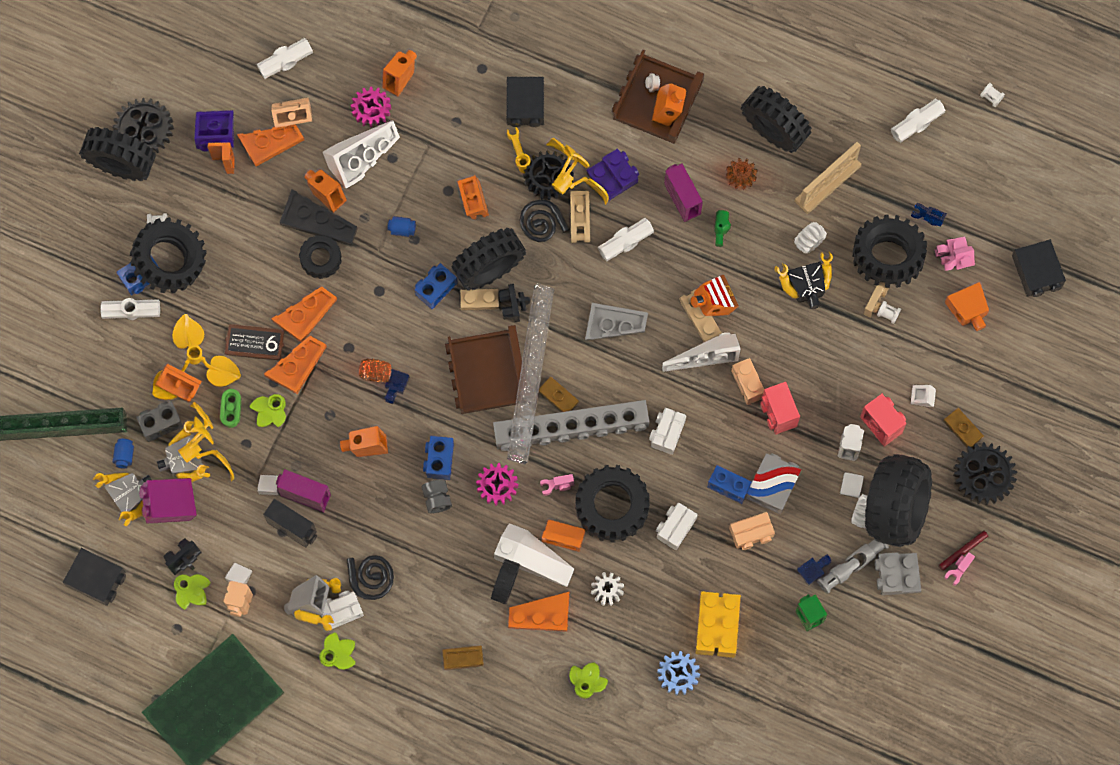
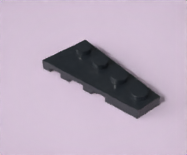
M291 189L280 225L313 235H326L331 237L332 240L352 246L357 226L338 215H334L328 209L315 204L309 198L303 197Z

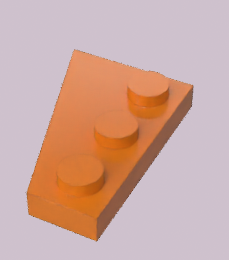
M296 124L278 128L273 127L263 131L255 130L253 133L237 134L255 167L304 141V137Z
M321 286L304 297L302 301L294 306H290L285 312L274 316L271 320L298 341L303 342L336 302L337 297Z
M309 336L295 347L288 356L277 362L276 366L265 372L264 376L298 394L327 345Z
M569 592L509 607L508 628L567 632Z

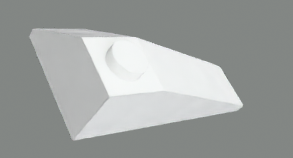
M389 121L335 144L323 151V155L328 168L344 188H348L360 181L365 176L364 173L370 167H373L377 163L376 160L383 153H386L400 137L394 121Z
M722 333L663 362V372L738 361L740 345L736 334Z
M510 523L502 534L494 553L495 560L504 562L505 559L520 564L519 569L565 587L568 586L574 572L572 566L528 530Z

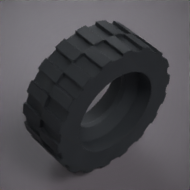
M315 235L303 242V245L300 247L299 258L303 270L308 275L319 279L328 278L330 275H334L340 268L342 262L341 251L337 242L332 240L331 237ZM318 248L326 249L330 254L329 261L324 265L313 263L311 255L314 250Z
M508 559L504 560L494 585L491 600L506 605L519 571V563Z

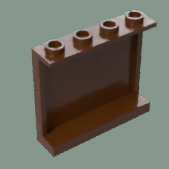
M643 49L641 54H637L633 63L635 67L627 75L626 80L628 82L626 86H622L620 90L619 102L615 101L612 107L613 119L675 144L704 81V73L697 71L696 75L645 55V50ZM651 73L659 76L660 87L674 84L686 89L682 113L670 126L652 121L658 90L649 92L648 88H646L645 81Z
M516 325L508 326V330L453 340H451L450 336L448 337V343H445L447 355L451 354L452 361H448L450 373L454 372L455 379L451 381L453 391L457 390L458 397H455L456 409H460L461 414L529 403Z

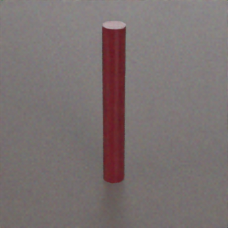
M983 530L938 565L939 568L944 571L962 555L964 556L988 537L986 531Z

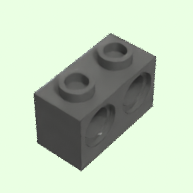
M172 401L163 402L158 405V408L145 410L136 417L148 442L183 427ZM165 414H173L170 419H163ZM148 421H155L152 427H146Z

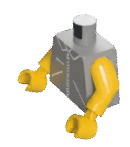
M187 421L184 424V428L169 442L168 447L165 448L167 458L157 461L160 472L171 469L175 478H191V482H195L202 477H210L209 473H205L209 466L203 465L201 458L197 459L195 457L187 463L178 452L179 449L194 438V435H191V433L197 432L194 431V428H191L194 421Z
M98 473L95 475L93 480L97 479L100 481L95 486L100 488L105 484V489L122 512L118 520L126 519L124 526H128L130 521L143 516V500L140 498L139 490L140 486L147 480H152L149 475H146L139 481L133 473H113L107 475Z
M317 575L308 579L292 590L290 602L284 605L285 612L288 615L293 614L297 620L316 625L320 623L323 625L324 630H332L329 623L334 624L333 618L330 615H325L322 618L320 616L324 613L329 587H331V592L334 594L341 592L340 580L333 578L328 582L327 579H321Z

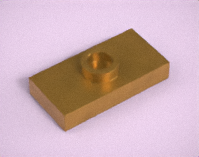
M552 377L538 389V392L561 412L572 411L579 403L578 399Z
M959 408L943 420L966 447H973L975 443L984 437Z
M482 645L442 650L444 670L484 666Z

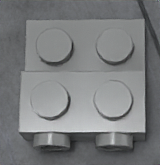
M898 552L878 555L877 559H875V570L879 571L877 589L881 590V595L921 593L917 553L899 554Z

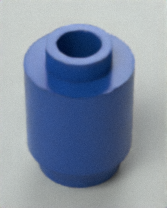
M393 216L392 220L389 219L388 231H391V235L409 237L415 234L416 221L411 220V218Z
M129 439L117 440L112 461L116 464V467L126 469L132 465L133 441Z

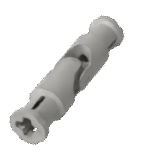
M875 539L869 544L865 543L847 557L846 563L836 565L830 570L828 575L822 579L819 578L817 580L819 586L826 594H829L833 587L837 584H842L849 578L852 572L862 569L875 559L879 552L883 549L887 550L889 545L877 542ZM860 554L862 556L863 563L861 566L859 560L853 557L854 555Z

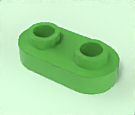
M235 389L226 390L221 398L220 420L228 428H233L240 422L242 398ZM235 398V401L230 403L229 399ZM229 416L234 417L232 421L227 420Z

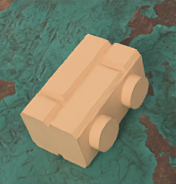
M309 97L282 102V104H272L275 128L311 122L312 110Z
M749 358L732 365L731 372L741 394L744 395L746 404L749 405L761 400L764 387L751 359Z
M767 512L731 523L729 526L736 548H742V550L752 548L753 544L757 542L761 544L772 541L771 538L775 535Z
M230 581L224 603L231 615L241 617V615L248 614L250 607L248 603H251L253 594L247 584Z

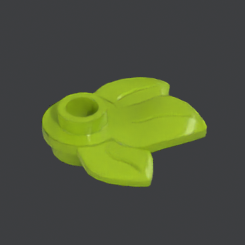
M279 394L271 395L269 398L261 396L251 403L250 408L259 412L257 416L258 427H267L271 423L280 427L285 422L286 414L284 409L286 401L283 396ZM279 402L280 405L278 407H274L273 403Z
M199 574L191 577L179 575L174 580V589L177 592L175 600L178 606L185 610L190 603L205 605L206 594L203 589L211 584L209 579ZM181 581L187 582L186 588L180 586Z
M336 632L326 637L324 649L320 652V662L326 667L335 666L341 670L353 667L356 662L350 655L355 648V641L349 639L339 641ZM328 654L333 655V659L330 661L326 660Z
M595 662L587 664L583 670L577 666H572L570 669V681L575 685V693L580 698H589L594 692H601L607 686L608 679L599 677L600 670ZM582 686H587L588 689H587V690H584V689H582L581 687H582Z

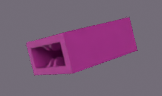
M683 163L671 165L665 171L664 185L683 221L686 222L701 215L703 201Z
M285 469L277 477L276 485L281 497L324 513L331 497L327 485Z
M191 478L147 480L140 486L139 495L143 500L142 514L145 517L146 524L191 521L197 516Z

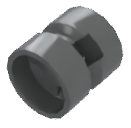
M444 479L433 480L421 486L423 495L427 498L425 502L428 513H439L452 507L450 496L446 495L448 488Z

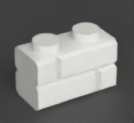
M665 408L663 413L659 412L656 419L658 427L656 430H652L649 438L652 441L651 447L673 455L686 421V415Z
M850 424L844 428L838 451L839 458L852 461L857 460L864 430L860 426Z
M677 503L675 507L671 506L666 514L668 516L665 523L661 521L656 529V532H658L657 539L674 550L678 549L698 516L697 513L680 503Z
M350 591L342 592L337 599H327L324 613L321 615V617L330 615L333 618L334 624L329 623L332 629L364 616L355 593H350Z

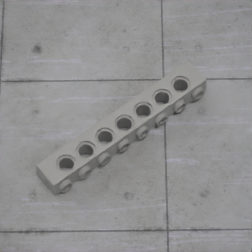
M646 400L493 422L497 449L508 451L512 447L517 446L528 448L532 446L531 444L548 445L551 441L563 443L570 441L572 438L583 440L592 435L604 437L612 432L623 434L627 430L633 429L635 431H643L646 427H649V416ZM631 415L634 419L628 422L624 420V416ZM610 417L613 418L615 422L613 424H607L604 420ZM589 420H592L596 423V425L594 427H588L585 423ZM569 423H574L577 427L574 430H569L566 426ZM550 426H555L558 430L555 433H550L547 429ZM531 429L539 431L535 436L530 435L528 432ZM515 431L520 435L517 438H511L509 434Z

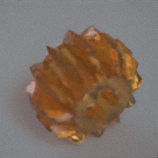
M740 157L737 162L732 160L731 166L726 168L728 172L726 173V179H730L729 185L735 184V189L741 186L743 190H745L746 185L752 187V182L757 180L755 175L758 172L757 169H754V162L748 164V158L742 162Z
M373 358L361 360L359 365V376L361 379L385 383L391 377V365L388 362Z

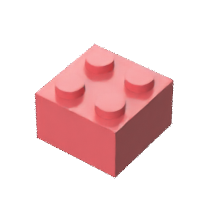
M783 382L764 389L760 405L764 413L767 412L769 417L767 423L770 430H774L776 435L796 428L800 415L787 383Z
M881 394L864 406L860 418L885 447L903 433L907 423L905 422V416L900 411L897 412L893 407L892 400Z

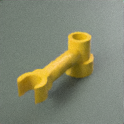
M515 127L516 134L511 135L509 130H507V136L512 141L517 155L515 160L516 166L524 174L526 173L524 170H526L527 166H531L530 157L523 153L519 141V130Z

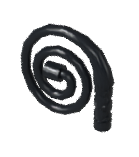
M549 200L531 201L524 206L520 213L519 222L521 229L533 241L546 242L552 238L556 230L554 217L545 210H536L527 218L526 224L529 231L535 235L547 233L549 224L545 219L538 218L532 221L534 228L544 223V230L536 231L531 226L533 216L544 214L551 220V232L544 238H537L527 231L523 221L524 215L534 205L547 206L560 224L563 233L570 230L560 209Z
M377 555L368 556L361 562L358 568V578L362 585L369 589H378L387 581L388 575L384 566L375 562L366 567L365 573L369 579H381L380 572L370 574L372 567H378L382 571L383 579L377 585L368 584L363 579L362 570L367 562L374 559L380 560L386 565L389 570V584L382 593L377 595L365 594L360 590L356 577L354 558H347L349 584L357 596L367 600H376L383 598L389 593L393 585L394 574L390 563L385 558Z

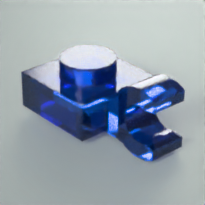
M916 203L914 208L919 209L920 213L913 211L911 217L915 219L924 217L923 220H926L930 225L941 227L947 213L933 207L927 208L921 203Z
M391 369L385 383V388L389 389L385 396V402L393 404L397 393H404L410 378L408 374Z
M828 554L817 562L814 558H811L797 568V571L809 586L824 575L822 569L828 566L832 560Z

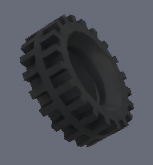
M758 86L741 105L742 114L747 117L746 121L752 124V128L757 130L761 137L764 136L770 144H775L778 149L782 148L785 152H796L812 133V128L808 125L809 121L804 119V114L799 112L797 107L792 105L787 98L784 99L780 93L773 92L771 88L767 89L765 86Z
M95 127V129L90 128L87 131L79 152L81 158L86 159L85 162L92 164L94 168H99L102 172H108L112 176H119L125 180L128 178L132 181H136V179L139 181L147 180L156 157V153L152 152L153 149L147 147L146 143L139 142V139L129 137L126 133H119L117 130L111 131L108 128L101 129L99 127Z
M884 215V219H879L876 216L873 218L872 223L867 220L864 228L860 227L858 229L852 257H854L853 264L858 266L857 272L859 274H865L866 281L873 279L876 286L880 282H884L885 288H890V284H895L897 288L901 287L902 282L908 285L911 283L912 277L916 279L919 271L922 272L927 253V241H923L925 236L923 232L918 233L919 227L916 224L914 226L909 225L910 220L907 218L905 221H901L898 215H895V219L889 218V215ZM882 242L895 243L905 250L907 257L900 264H883L873 256L872 248Z
M166 217L164 222H161L160 218L156 219L153 224L149 222L144 229L140 230L130 251V256H132L130 263L131 266L136 267L134 274L143 277L140 282L143 284L146 282L150 283V289L152 290L155 287L161 288L160 293L171 290L172 294L176 293L178 289L183 291L188 285L191 286L205 265L206 260H204L207 252L202 248L205 244L204 241L197 239L199 236L198 231L193 233L189 230L191 228L190 224H187L185 227L181 225L182 220L177 219L174 223L171 222L169 217ZM161 242L171 243L176 246L184 257L182 268L174 272L158 268L151 259L152 247Z
M512 228L499 229L495 233L493 231L488 236L481 237L476 243L473 242L469 248H465L462 251L463 253L456 257L457 260L453 261L451 268L465 289L468 291L470 289L476 290L478 287L483 288L486 284H491L494 280L502 278V275L505 273H509L513 267L518 265L519 261L524 259L523 256L526 255V249Z
M604 465L603 469L596 468L592 474H587L584 481L580 482L575 502L577 518L580 520L582 528L588 530L589 535L592 537L594 535L599 537L601 541H604V539L610 540V542H615V540L619 539L624 541L626 537L636 535V532L644 526L649 512L650 496L645 482L640 480L638 474H633L631 469H622L620 465L615 467ZM614 485L621 487L627 492L631 505L625 516L610 520L598 514L594 500L601 489Z

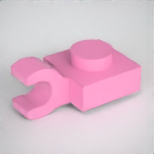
M966 238L949 239L946 241V245L936 246L934 250L936 257L954 255L953 250L968 247Z
M972 246L953 250L954 255L941 257V264L944 265L945 271L953 269L954 266L958 270L975 265L974 249Z
M573 474L555 477L552 480L545 479L540 481L541 486H549V489L542 491V494L544 496L550 495L553 489H560V491L571 489V486H574Z
M968 553L966 557L962 555L955 564L958 568L948 571L944 579L947 580L950 575H953L956 578L953 585H957L960 577L975 556L971 553Z

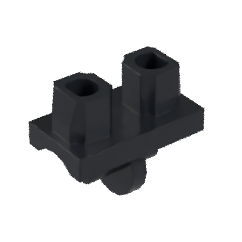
M508 284L507 289L500 290L499 298L500 303L511 301V306L502 308L503 320L514 319V322H520L518 306H521V311H526V305L531 303L530 297H524V292H519V298L516 299L514 284Z
M184 538L178 544V547L181 549L179 552L174 554L172 551H168L163 556L166 561L165 564L174 575L180 571L183 572L188 567L193 571L195 567L192 563L202 553L192 540L188 541Z

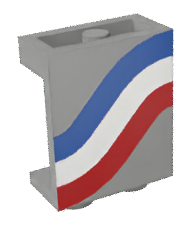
M766 453L745 499L781 515L802 469H799V466L793 462L787 463L782 461L781 457L771 453L769 455Z

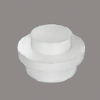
M653 73L645 81L649 92L659 90L660 78Z

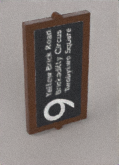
M229 324L227 337L225 338L224 354L280 361L282 348L285 346L283 343L285 330Z

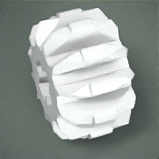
M813 222L798 233L794 243L804 254L810 253L822 243L827 233L821 225Z
M864 494L859 497L852 516V524L860 528H866L865 509L867 495Z
M603 572V579L596 576V582H592L591 587L595 589L591 591V594L597 595L595 597L596 602L602 599L601 605L604 606L606 601H609V605L612 606V599L619 602L620 598L618 595L623 596L624 591L620 589L624 587V584L618 583L620 581L619 576L613 579V573L606 577V573ZM606 585H609V588L612 587L609 593H606V590L603 591Z

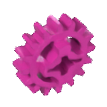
M372 87L369 88V91L363 88L362 94L356 92L357 98H352L354 103L351 104L352 115L356 117V122L362 120L363 126L369 123L370 127L373 126V123L380 126L379 121L386 122L385 116L390 117V111H388L391 110L390 98L386 97L385 91L380 94V88H377L376 91H373Z
M500 463L497 464V467L490 464L489 470L484 467V474H478L481 480L476 481V485L481 486L477 488V492H483L481 499L487 497V503L489 504L491 501H494L495 506H497L498 501H501L503 505H505V499L512 501L510 495H516L517 493L514 489L518 488V483H514L518 478L517 476H512L514 470L507 471L508 465L501 468ZM502 474L506 475L510 481L504 479ZM499 477L500 484L496 491L495 484ZM486 489H490L493 495L489 494Z

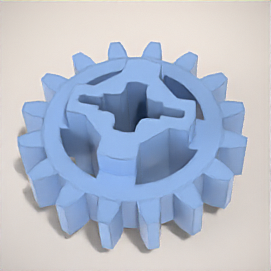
M682 651L679 652L678 656L671 652V658L664 656L665 663H659L662 669H657V673L662 674V676L658 677V681H663L661 687L665 688L667 686L668 693L675 690V695H678L679 691H682L685 695L687 688L692 691V684H698L695 678L700 677V673L696 672L700 667L699 665L694 666L695 658L689 660L690 654L684 657L682 656ZM674 661H680L678 664H671ZM687 665L691 668L692 675L687 672ZM679 669L682 670V675L676 677L675 673ZM665 671L670 674V682L666 678ZM681 682L687 683L682 686H677V684Z

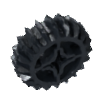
M547 150L546 155H543L540 151L539 157L532 156V160H530L531 166H527L526 170H524L526 173L523 174V178L526 179L524 184L529 186L528 191H534V196L540 194V199L547 196L548 200H551L553 195L556 199L558 198L559 192L553 188L552 183L557 179L567 160H563V154L557 157L556 151L551 155ZM542 165V170L533 176L535 170ZM571 165L567 166L565 172L568 171ZM546 171H547V173H549V175L551 176V180H550V177H548V175H545V174H546ZM571 171L570 175L574 177V172Z

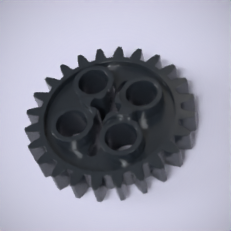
M142 98L141 103L135 99V104L133 105L128 102V108L122 106L123 113L117 112L119 118L113 119L116 125L112 126L113 130H117L122 134L135 131L136 133L129 137L137 139L141 137L140 142L146 143L147 147L152 148L156 153H159V147L165 149L163 143H170L168 137L173 136L170 130L174 129L173 124H171L173 119L170 117V112L166 111V107L164 105L160 107L159 101L153 104L151 98L148 103ZM135 115H141L139 119H133ZM153 119H159L157 123H151ZM150 135L154 136L151 140H145Z
M983 442L980 448L975 443L974 450L968 446L966 449L967 453L962 451L960 454L962 458L958 457L956 460L959 464L954 466V469L958 471L954 472L953 476L959 477L954 483L961 484L958 491L965 490L963 497L970 495V501L972 502L976 498L977 504H980L982 500H984L985 505H988L989 500L995 504L997 498L1003 501V494L1008 496L1010 494L1009 490L1014 488L1011 483L1017 481L1016 478L1012 477L1017 474V471L1012 470L1016 464L1009 463L1012 456L1006 458L1007 451L999 452L1000 446L993 449V443L986 447L985 442ZM987 459H993L996 465H989ZM968 464H975L977 470H970ZM983 470L985 473H989L987 477L985 474L980 475ZM969 476H977L974 479H969ZM993 477L1001 478L1002 483H995ZM981 482L984 488L978 489L974 483Z

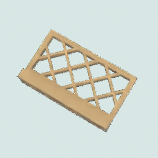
M856 142L812 181L794 202L804 212L809 214L861 167L862 164L857 160L861 145Z

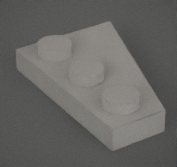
M592 303L585 341L643 333L646 328L648 312Z

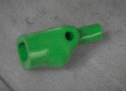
M718 210L716 211L714 225L716 235L715 246L722 247L723 236L731 229V224L729 222V212Z

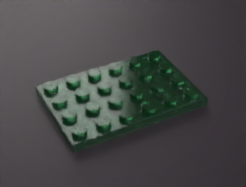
M232 634L141 713L186 765H203L284 694V691L235 635Z

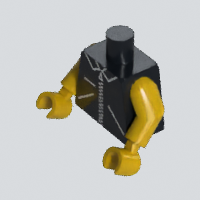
M830 251L829 258L827 259L823 258L824 254L821 252L820 258L824 262L823 264L820 261L788 270L787 265L782 263L783 270L781 272L775 266V272L780 274L779 279L783 291L790 297L797 299L799 303L808 301L810 309L820 307L819 297L824 296L825 290L829 288L832 278L831 263L829 262L832 261L833 256Z

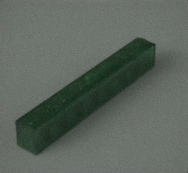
M123 407L0 416V441L127 432V413Z

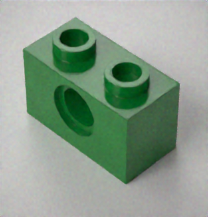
M816 594L811 597L806 595L799 600L800 602L797 604L795 612L807 632L825 622L828 614Z

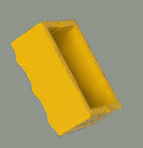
M701 591L695 654L713 656L714 649L718 648L717 656L735 658L741 595L723 593L722 597H719V593Z

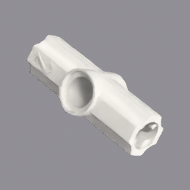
M304 38L289 47L282 46L278 48L271 57L259 62L257 67L261 75L266 79L281 70L287 71L293 68L297 61L312 54L313 50Z
M934 99L921 109L913 110L905 120L891 128L895 140L901 143L914 133L922 132L930 125V122L943 115L945 109L941 101Z
M644 218L629 228L624 227L619 230L613 238L598 246V250L603 259L608 261L623 251L628 252L633 249L639 241L654 233V229L649 220Z
M127 298L123 301H102L101 317L102 319L127 318L128 320H135L141 317H160V301L134 300L132 298ZM130 306L135 307V309L132 312L126 311L127 308Z

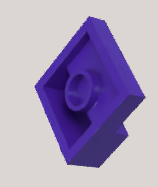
M233 110L196 112L194 137L196 149L209 151L208 143H230L231 147L234 148Z
M618 148L604 156L602 161L586 170L590 179L598 183L607 192L608 201L638 183V170L634 165L631 167L628 164L629 158L624 151L620 152Z

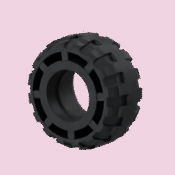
M894 454V456H886L880 461L871 480L865 509L866 531L875 541L901 547L913 544L916 538L919 537L928 513L932 486L931 470L927 464L922 463V460Z

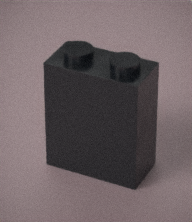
M507 77V125L512 127H520L522 125L539 127L544 125V77Z
M1051 239L1014 250L1012 258L1027 297L1032 295L1033 297H1038L1046 291L1051 290V292L1062 289L1066 279Z
M275 498L263 514L269 525L305 548L309 544L312 545L317 538L314 523Z
M81 548L63 583L66 587L108 606L109 602L112 603L116 597L117 592L115 591L117 587L123 584L126 578V571L123 567Z

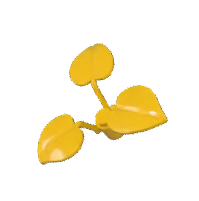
M551 138L546 145L563 152L568 157L557 179L552 183L553 188L563 195L568 188L573 189L579 183L586 182L603 198L606 205L609 200L608 194L594 180L583 177L572 183L574 179L570 172L579 162L585 168H588V162L569 145L564 146L557 139ZM572 159L574 161L573 164L570 166L568 171L565 172L570 160Z
M184 314L177 321L172 334L173 342L179 349L188 347L187 360L181 371L185 372L188 364L196 365L203 362L209 368L206 373L207 379L214 386L224 387L240 379L241 374L238 367L229 358L214 356L211 359L210 365L206 362L205 357H202V349L199 347L204 340V330L196 321L192 320L187 314ZM162 370L159 371L153 380L152 395L162 400L177 398V396L155 386Z
M193 402L190 407L197 410L203 418L204 425L198 417H194V431L198 433L178 452L187 463L195 457L200 459L203 456L213 454L227 467L232 482L234 480L232 468L227 459L218 450L199 453L202 449L198 443L204 437L212 445L214 444L210 433L206 429L208 426L211 429L214 427L203 409L196 402Z

